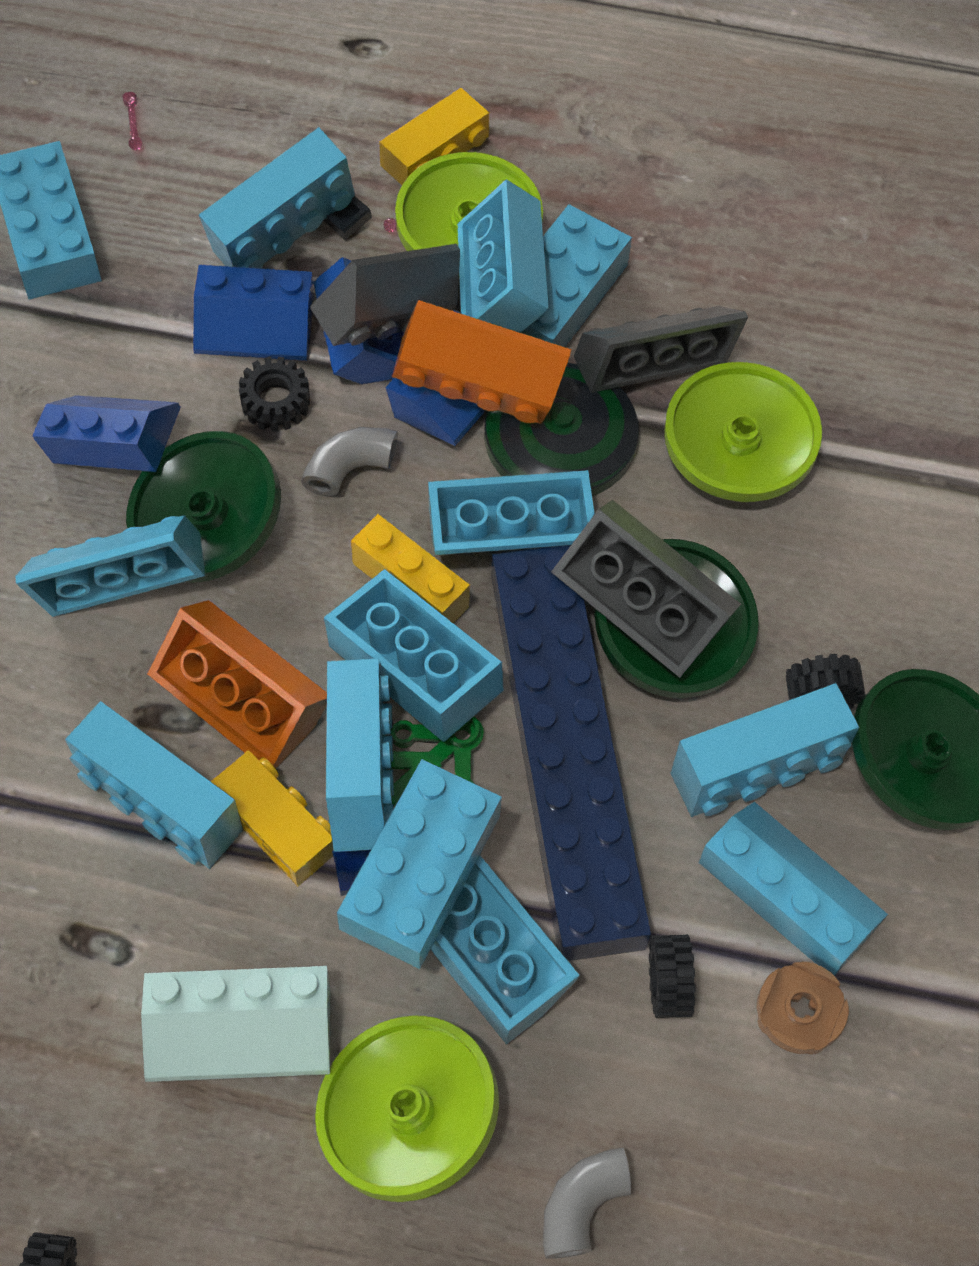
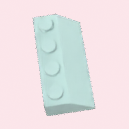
M327 966L144 973L141 1019L145 1082L330 1074V986Z

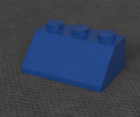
M344 257L340 258L313 281L317 299L347 267L351 260ZM324 331L333 374L361 385L393 379L392 374L404 335L403 332L392 334L383 340H378L377 337L367 339L355 346H352L351 343L333 346Z
M199 265L194 291V354L255 358L271 357V359L284 357L287 360L307 361L313 311L310 306L315 302L312 272Z
M393 378L385 387L396 419L454 446L459 443L486 411L476 403L463 399H449L442 396L438 391L425 387H411L397 378Z
M75 395L47 403L32 437L51 462L55 464L156 472L181 406L178 402Z

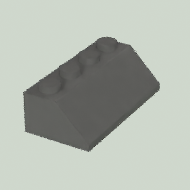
M457 244L352 260L310 308L333 346L351 343L352 346H355L371 338L377 337L378 340H383L395 333L403 332L404 334L418 300L448 310H452L458 303L460 249Z
M716 306L706 309L695 308L689 312L670 316L661 315L655 319L640 322L629 321L619 326L604 329L594 328L582 333L574 359L591 393L703 370L713 365L727 363L745 326L748 315L742 310Z
M611 500L596 511L551 571L679 678L741 605V603L614 500Z

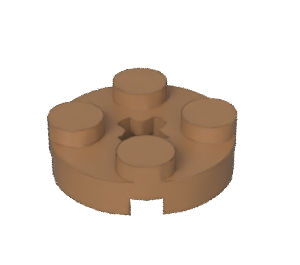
M795 962L790 966L776 969L763 983L758 994L756 1006L758 1026L773 1043L786 1051L796 1054H818L824 1048L834 1043L844 1030L849 1015L847 998L844 999V994L839 988L840 983L830 971L814 963ZM802 997L808 999V1008L814 1011V1015H805L803 1018L796 1016L795 1009L791 1007V1001L799 1002Z

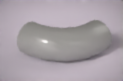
M358 427L335 434L316 449L304 470L301 479L302 485L315 494L335 496L338 494L345 476L353 469L365 465L389 469L396 450L398 431L387 428Z
M624 1148L610 1149L579 1160L557 1181L544 1210L543 1246L546 1259L578 1256L592 1251L590 1222L595 1210L605 1201L631 1195L629 1166Z

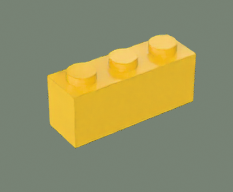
M459 88L379 141L380 166L398 183L403 185L410 174L424 163L443 155L467 152L473 147L480 146L489 137V112L465 90Z
M379 514L351 540L353 564L373 579L384 569L387 570L452 623L469 608L470 584Z
M248 750L211 782L235 799L243 830L299 887L337 853L333 849L330 824L320 815L315 819L305 809L308 804L303 796L294 787L290 786L286 789L277 780L279 774L274 766L264 757L258 760Z

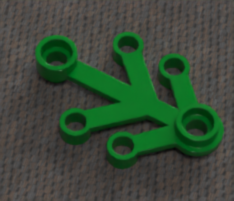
M472 717L456 731H467L470 734L468 739L460 740L456 738L454 733L445 742L440 740L423 724H412L407 720H400L393 724V728H391L392 741L398 748H409L415 741L439 742L429 752L393 751L391 769H409L394 783V795L392 796L394 807L398 803L421 759L441 768V765L454 754L455 775L474 783L471 780V752L481 745L484 733L482 724L476 717ZM405 729L411 735L407 739H399L396 733L399 730Z

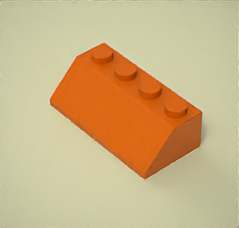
M418 300L403 335L392 377L400 379L404 384L411 387H425L438 391L442 396L449 399H463L476 403L480 408L487 411L498 410L514 415L516 419L525 423L536 422L541 424L552 407L572 349Z
M210 600L179 609L147 675L244 753L249 750L258 760L262 757L266 758L275 769L315 728L327 706L326 691Z

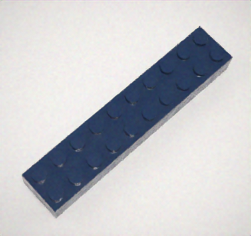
M565 545L492 554L491 579L556 945L567 961L646 950L651 931L584 599L551 572L571 546Z

